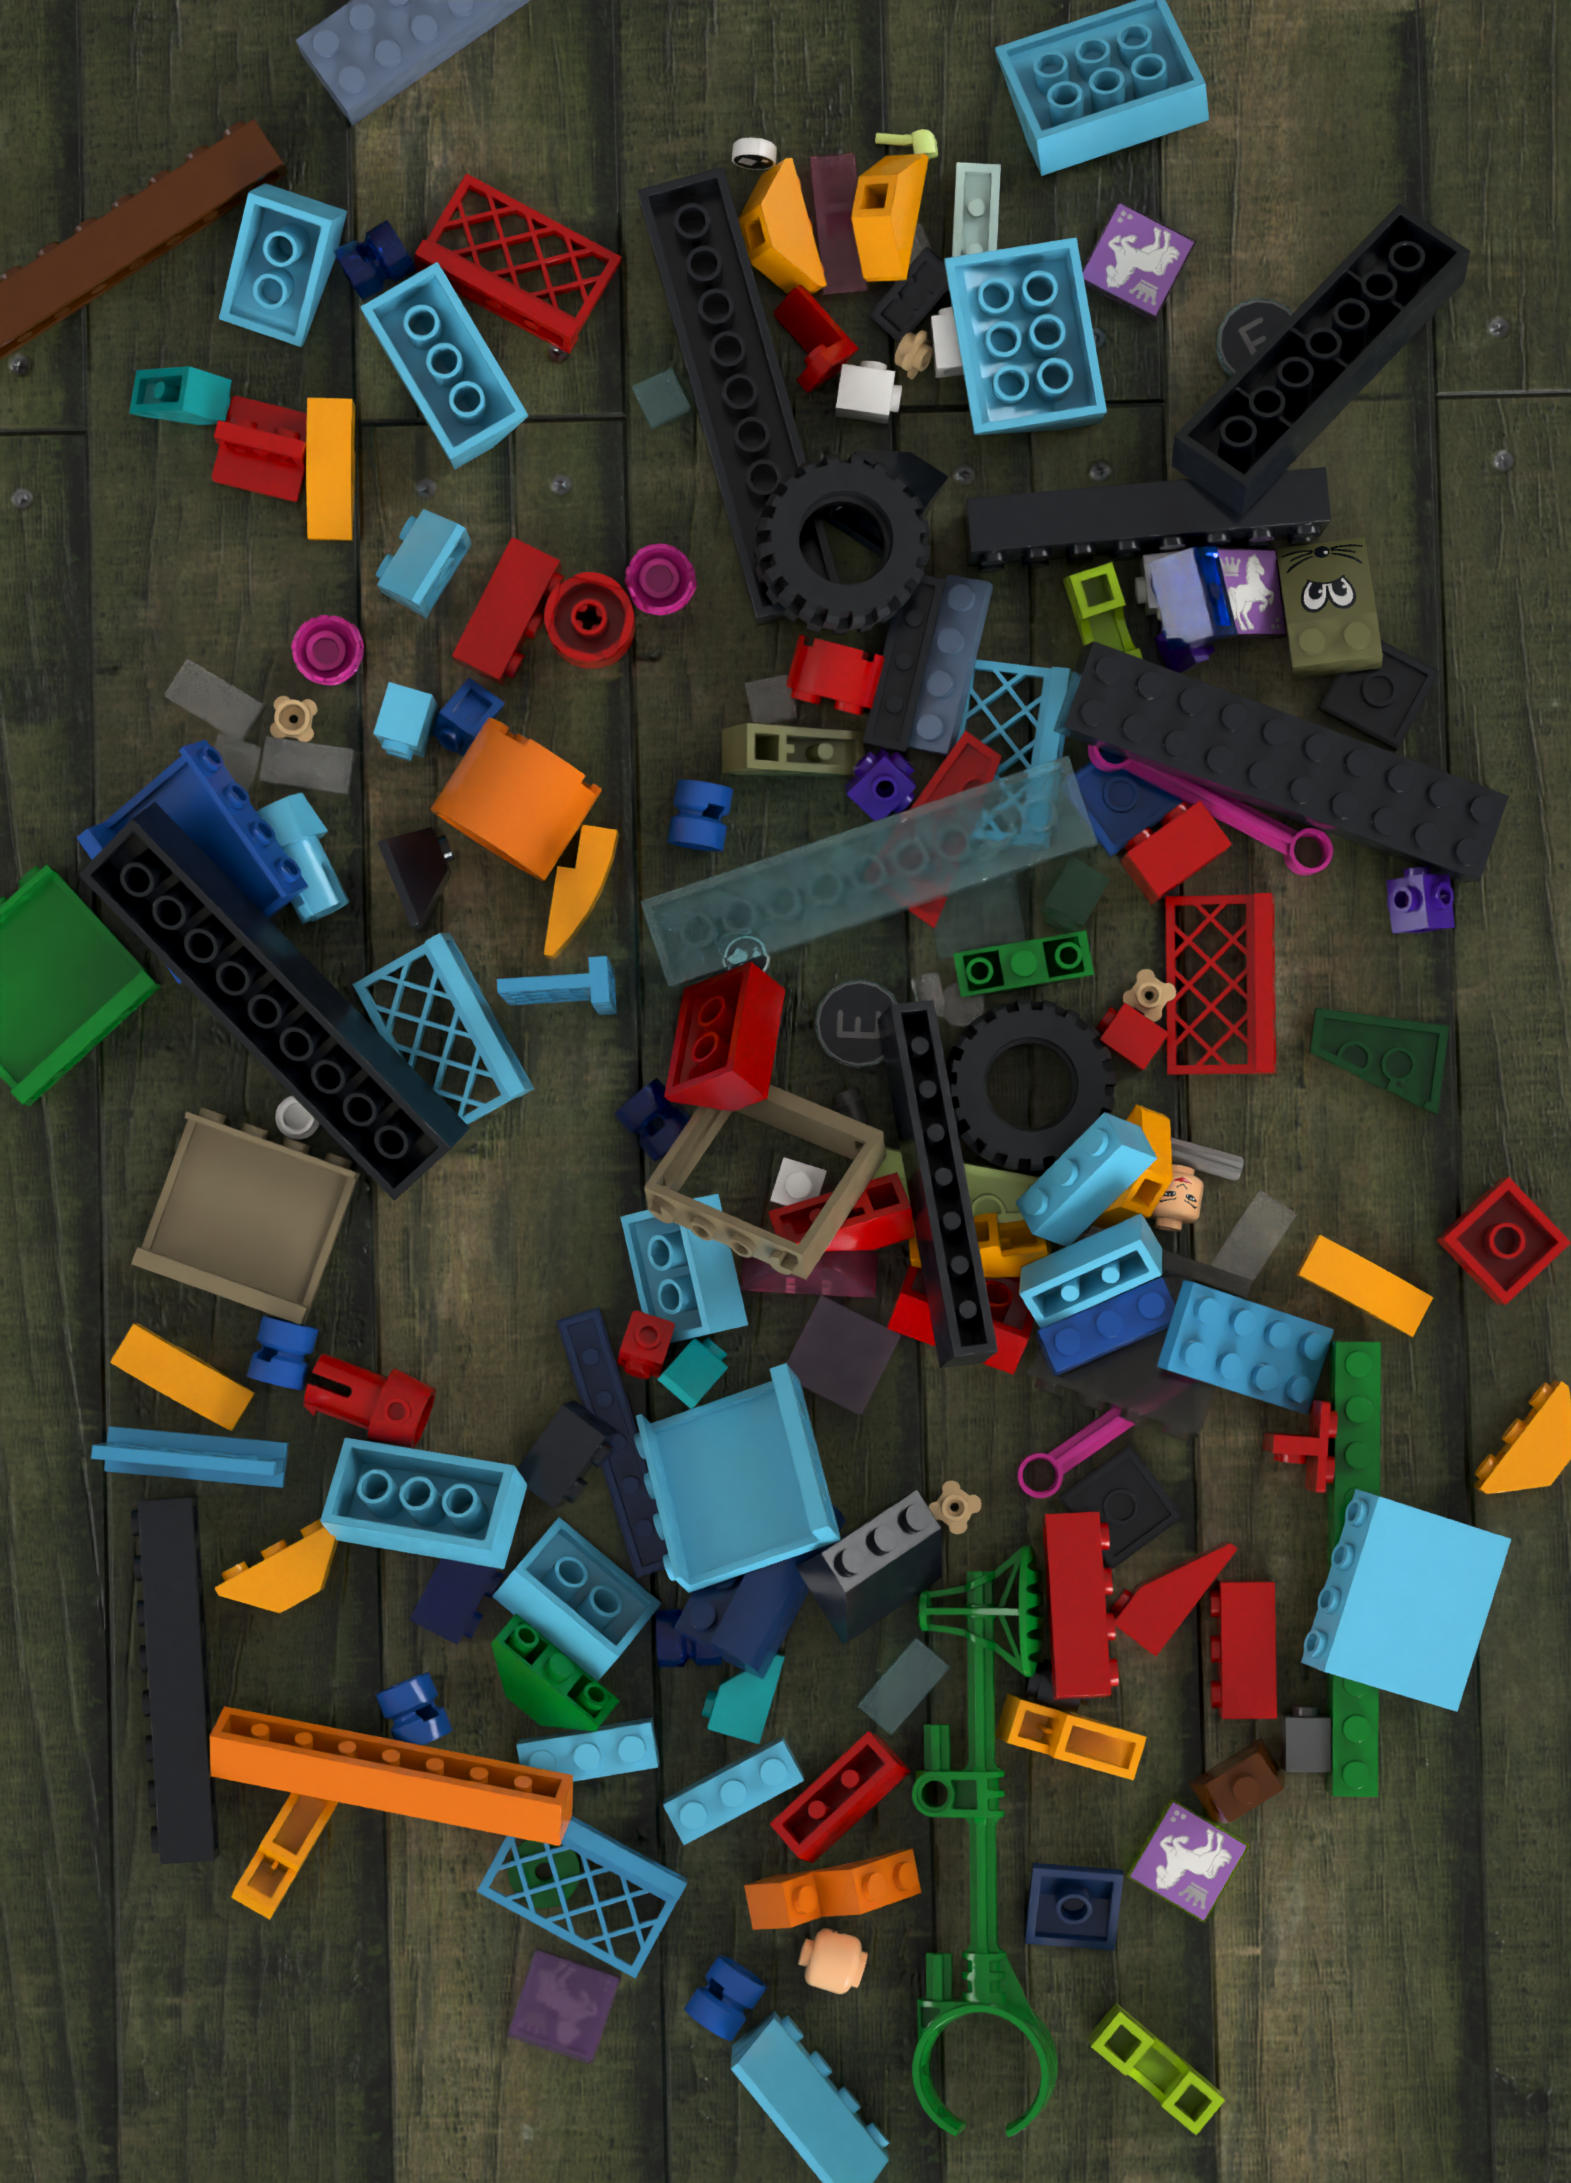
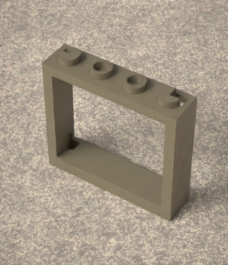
M773 1085L769 1086L767 1099L736 1110L854 1160L801 1242L796 1244L678 1193L732 1113V1111L699 1106L644 1186L649 1212L664 1223L671 1224L674 1222L690 1229L697 1237L703 1240L710 1241L713 1239L725 1244L742 1257H755L770 1264L772 1268L782 1274L790 1275L792 1273L807 1280L885 1160L886 1152L883 1131Z

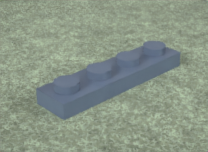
M948 574L946 576L907 745L911 750L948 756L956 745L993 590V585L988 581Z

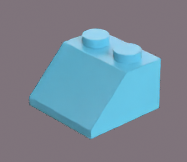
M423 509L418 518L412 515L407 520L399 535V539L403 543L395 556L389 553L384 558L377 570L376 577L380 578L377 586L383 594L427 619L471 547L472 542L465 527Z

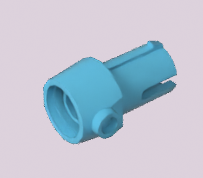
M303 793L287 796L256 811L261 819L272 827L275 832V839L287 856L298 864L301 876L309 886L291 901L303 925L309 921L319 920L350 902L319 841L328 830Z

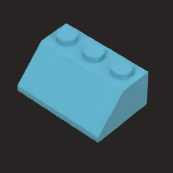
M719 1194L694 1198L696 1201L722 1211ZM649 1209L620 1217L641 1311L675 1324L670 1343L748 1325L732 1251L729 1246L713 1239L710 1241L703 1240L697 1237L690 1229L674 1222L671 1224L664 1223L654 1217L649 1212Z
M558 1517L492 1596L513 1615L518 1614L597 1682L619 1658L662 1604L560 1517Z

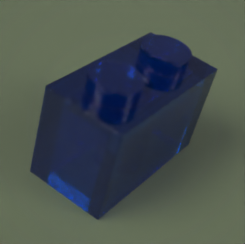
M1191 547L1148 563L1152 576L1151 588L1157 597L1162 617L1161 629L1168 642L1169 650L1194 649L1238 634L1217 547Z
M440 1559L409 1620L457 1645L461 1642L463 1636L472 1639L484 1616L477 1612V1609L484 1596L493 1598L492 1596L501 1584L504 1574L497 1571L499 1568Z

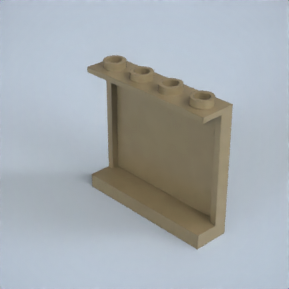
M201 1107L198 1115L186 1112L184 1118L188 1119L144 1242L142 1247H137L131 1264L299 1325H305L360 1173L350 1170L353 1161L328 1152L325 1160H321L308 1155L309 1145L285 1137L282 1145L266 1140L268 1131L244 1122L240 1130L224 1125L226 1116Z

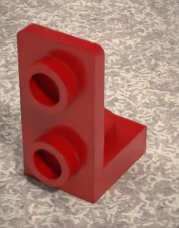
M802 285L793 288L774 311V316L808 353V356L803 361L807 367L796 379L807 393L834 378L841 371L842 364H847L859 350L854 342Z

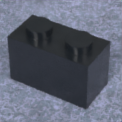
M577 1401L562 1404L517 1470L527 1483V1488L555 1509L567 1502L574 1504L588 1486V1482L584 1478L592 1466L598 1469L612 1453L614 1447L609 1442L617 1432Z

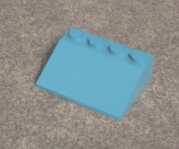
M1137 0L995 47L996 56L1026 142L1041 176L1209 120L1206 83L1166 0Z
M1077 237L944 258L974 435L1057 431L1101 424L1107 409Z
M773 2011L732 2045L731 2070L822 2183H873L889 2161L888 2151L885 2148L890 2143L876 2123L871 2122L867 2126L857 2114L861 2106L853 2094L845 2086L838 2090L828 2078L832 2070L817 2051L810 2055L799 2042L804 2035L788 2015L781 2019Z

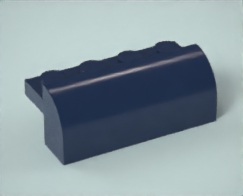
M832 1505L840 1533L846 1520L841 1512ZM824 1547L693 1591L674 1629L677 1633L716 1651L724 1661L763 1679L810 1590L796 1566Z

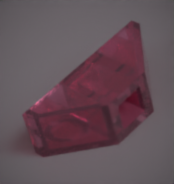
M870 1250L825 1251L807 1280L792 1273L790 1275L782 1274L772 1268L770 1264L755 1257H743L741 1290L875 1298L878 1255Z

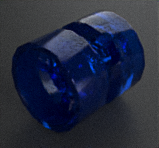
M387 219L367 230L364 241L360 242L352 239L333 251L362 301L382 291L385 280L389 279L397 282L416 270L409 254Z
M658 1078L641 1089L614 1114L630 1134H640L639 1145L655 1163L667 1154L691 1119V1116L682 1106L674 1107L672 1102L664 1097L666 1087ZM659 1116L662 1117L663 1122L666 1124L660 1130L651 1124Z
M682 1609L656 1610L659 1668L684 1667L688 1659H692L697 1666L722 1665V1658L716 1651L676 1632L674 1627L682 1613Z

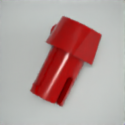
M325 1353L320 1356L312 1373L349 1386L352 1394L349 1396L319 1384L314 1386L308 1383L304 1395V1407L315 1416L317 1411L367 1429L369 1440L412 1449L416 1447L425 1430L434 1405L435 1388L397 1368H394L389 1376L386 1377Z

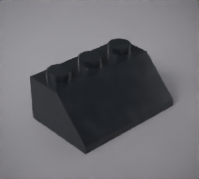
M915 1490L888 1504L840 1536L841 1541L825 1546L796 1566L839 1639L845 1644L942 1578L941 1527L918 1490Z

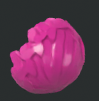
M651 544L639 549L637 554L631 559L630 566L626 568L625 584L628 593L633 599V603L640 610L648 614L667 615L682 609L689 602L696 589L697 581L692 563L688 561L686 555L680 550L668 544Z
M319 615L316 618L309 619L299 627L293 637L291 650L293 651L292 654L294 662L297 664V669L307 679L318 684L331 686L344 683L355 674L363 659L364 644L360 631L354 624H351L342 617Z

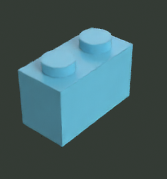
M389 682L373 733L382 745L381 748L386 750V754L406 761H411L413 755L424 758L439 705L432 694Z

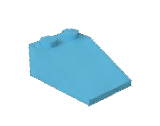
M266 183L248 192L219 319L299 347L304 346L338 252L347 211Z

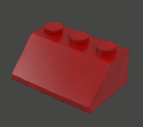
M752 962L684 988L664 1097L670 1102L727 1111H736L767 1099L785 989Z
M910 1261L887 1329L936 1346L922 1268L912 1266ZM984 1277L998 1352L982 1364L1014 1375L1029 1340L1035 1319L1019 1294L1020 1277Z

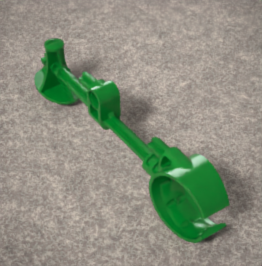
M1032 1545L1021 1547L995 1571H967V1584L963 1586L935 1591H922L916 1603V1606L919 1608V1615L916 1616V1619L922 1631L944 1632L967 1638L968 1764L964 1769H951L950 1724H924V1769L915 1770V1783L912 1789L913 1803L918 1811L925 1816L965 1818L969 1823L970 1944L966 1950L962 1951V1958L967 1960V1970L962 1971V1978L968 1980V1990L962 1991V1997H953V1953H926V1997L917 1999L918 2044L912 2063L913 2084L923 2109L940 2128L955 2137L965 2129L967 2122L954 2115L941 2101L933 2084L930 2062L932 2050L938 2036L946 2026L957 2018L975 2012H986L1003 2017L1021 2029L1036 2050L1041 2066L1039 2089L1030 2107L1021 2116L1007 2123L1005 2132L1008 2138L1023 2130L1044 2109L1053 2093L1057 2079L1058 2060L1053 2038L1044 2022L1032 2011L1007 1957V1952L1002 1950L997 1943L996 1825L998 1820L1005 1816V1810L999 1808V1797L1005 1796V1790L999 1788V1777L1005 1776V1770H1001L995 1761L994 1651L1025 1677L1034 1676L1038 1664L1037 1653L1041 1651L1043 1638L1039 1636L1038 1630L1043 1628L1044 1615L1038 1611V1608L1044 1605L1043 1593L1037 1588L1038 1584L1042 1582L1041 1571L1036 1567L1037 1558ZM1014 1565L999 1606L996 1607V1604H994L993 1581ZM1020 1568L1019 1606L1005 1607ZM967 1592V1604H965V1607H932V1598ZM933 1615H965V1618H967V1629L932 1624ZM996 1615L1000 1618L1015 1657L994 1641V1618H996ZM1006 1615L1019 1616L1020 1652ZM934 1780L940 1781L947 1788L948 1798L943 1805L933 1803L928 1797V1786Z

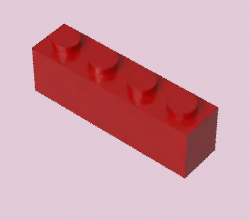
M1100 1512L1045 1514L1042 1518L1053 1700L1108 1697L1111 1695V1686H1118L1119 1683L1117 1659H1109L1108 1641L1115 1640L1116 1638L1114 1613H1106L1105 1595H1112L1113 1592L1111 1568H1103L1102 1550H1109L1110 1548L1108 1522L1100 1523Z

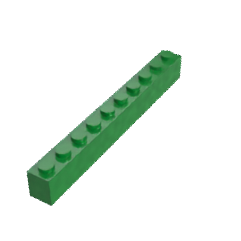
M1330 1341L1329 1402H1331L1330 1410L1337 1411L1338 1424L1336 1438H1329L1328 1456H1333L1335 1459V1472L1333 1483L1328 1484L1327 1578L1332 1565V1553L1339 1543L1345 1524L1346 1508L1353 1499L1355 1489L1380 1496L1381 1342ZM1327 1673L1326 1714L1331 1717V1772H1326V1791L1336 1797H1378L1379 1688Z

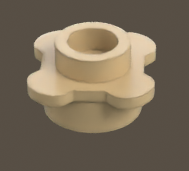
M921 330L917 335L908 332L902 338L896 350L895 364L907 371V378L914 379L918 371H924L933 355L932 341L927 339V332Z
M287 696L278 697L274 702L276 710L274 715L275 722L270 726L271 734L279 740L285 737L297 738L301 743H307L314 737V731L311 728L312 719L318 712L315 702L310 699L300 702L298 700H290ZM296 715L298 717V721L296 723H291V716Z
M1143 969L1138 972L1136 976L1137 982L1133 988L1123 994V1003L1143 1013L1152 1022H1156L1162 1017V1009L1167 1001L1175 998L1176 989L1173 984L1163 983L1155 978L1152 970ZM1148 991L1154 995L1151 1000L1145 998V993Z
M950 1480L943 1484L942 1494L936 1502L930 1503L928 1508L936 1520L940 1519L949 1525L952 1533L961 1534L967 1530V1521L971 1515L980 1511L981 1500L977 1495H968L960 1489L958 1482ZM952 1503L959 1505L958 1511L953 1512L950 1509Z

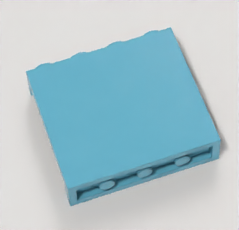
M787 1363L770 1369L772 1377L770 1382L653 1423H650L643 1414L636 1416L639 1432L634 1434V1440L641 1458L646 1459L649 1470L648 1473L644 1474V1482L651 1499L656 1500L659 1512L653 1515L654 1525L661 1540H665L668 1554L663 1555L664 1567L671 1581L676 1580L688 1593L841 1541L801 1382Z
M1355 1489L1353 1499L1346 1508L1345 1524L1339 1543L1332 1553V1565L1325 1587L1318 1597V1610L1312 1629L1304 1641V1654L1301 1663L1326 1673L1457 1712L1511 1539Z

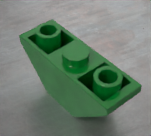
M1086 930L953 953L961 998L1021 991L1094 975Z
M518 1614L513 1616L491 1643L505 1697L540 1726L595 1732L620 1701Z

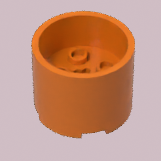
M488 717L430 810L490 852L532 877L545 882L602 792V789L594 783L589 785L583 782L586 775L548 749L518 733L514 735L508 732V726Z

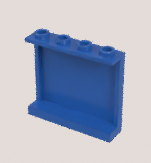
M207 740L183 746L179 749V752L182 754L181 757L106 821L87 828L77 837L80 844L93 860L132 818L156 802L268 919L309 887L301 876L298 864L284 852L275 839V832L272 827L261 819L250 803L246 790L235 782L224 766L221 754L214 747L210 746ZM168 968V970L171 972V974L178 982V984L182 983V981Z

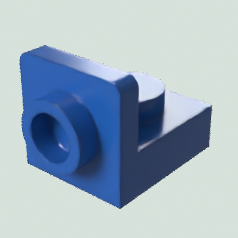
M469 677L438 713L432 734L444 748L451 752H457L463 757L488 717L496 719L502 712L505 702Z

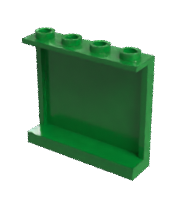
M47 864L42 869L35 866L18 881V885L21 888L9 899L5 896L0 898V1077L12 1089L10 1092L16 1099L26 1106H31L161 987L156 979L58 872Z

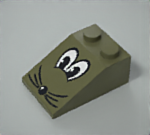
M1365 537L1276 549L1293 680L1382 668L1383 654Z

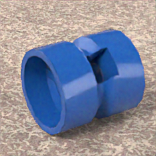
M677 780L673 806L679 811L677 815L670 819L667 843L701 851L723 852L727 826L722 822V818L730 813L733 789L703 781Z
M262 1315L257 1335V1341L262 1346L261 1350L255 1351L252 1354L247 1377L303 1391L310 1367L304 1361L305 1356L314 1352L319 1329Z
M429 1672L407 1679L375 1694L384 1718L393 1719L394 1725L390 1732L394 1740L424 1745L453 1731L444 1707L436 1706L434 1703L438 1692Z
M719 1954L705 1975L708 1982L707 1986L697 1987L684 2010L694 2020L714 2034L728 2041H733L746 2021L743 2011L755 2007L767 1989V1985L739 1963Z

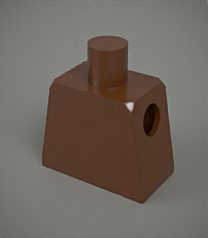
M1259 1738L1190 1781L1189 1784L1211 1820L1228 1824L1282 1791L1285 1775L1262 1738Z

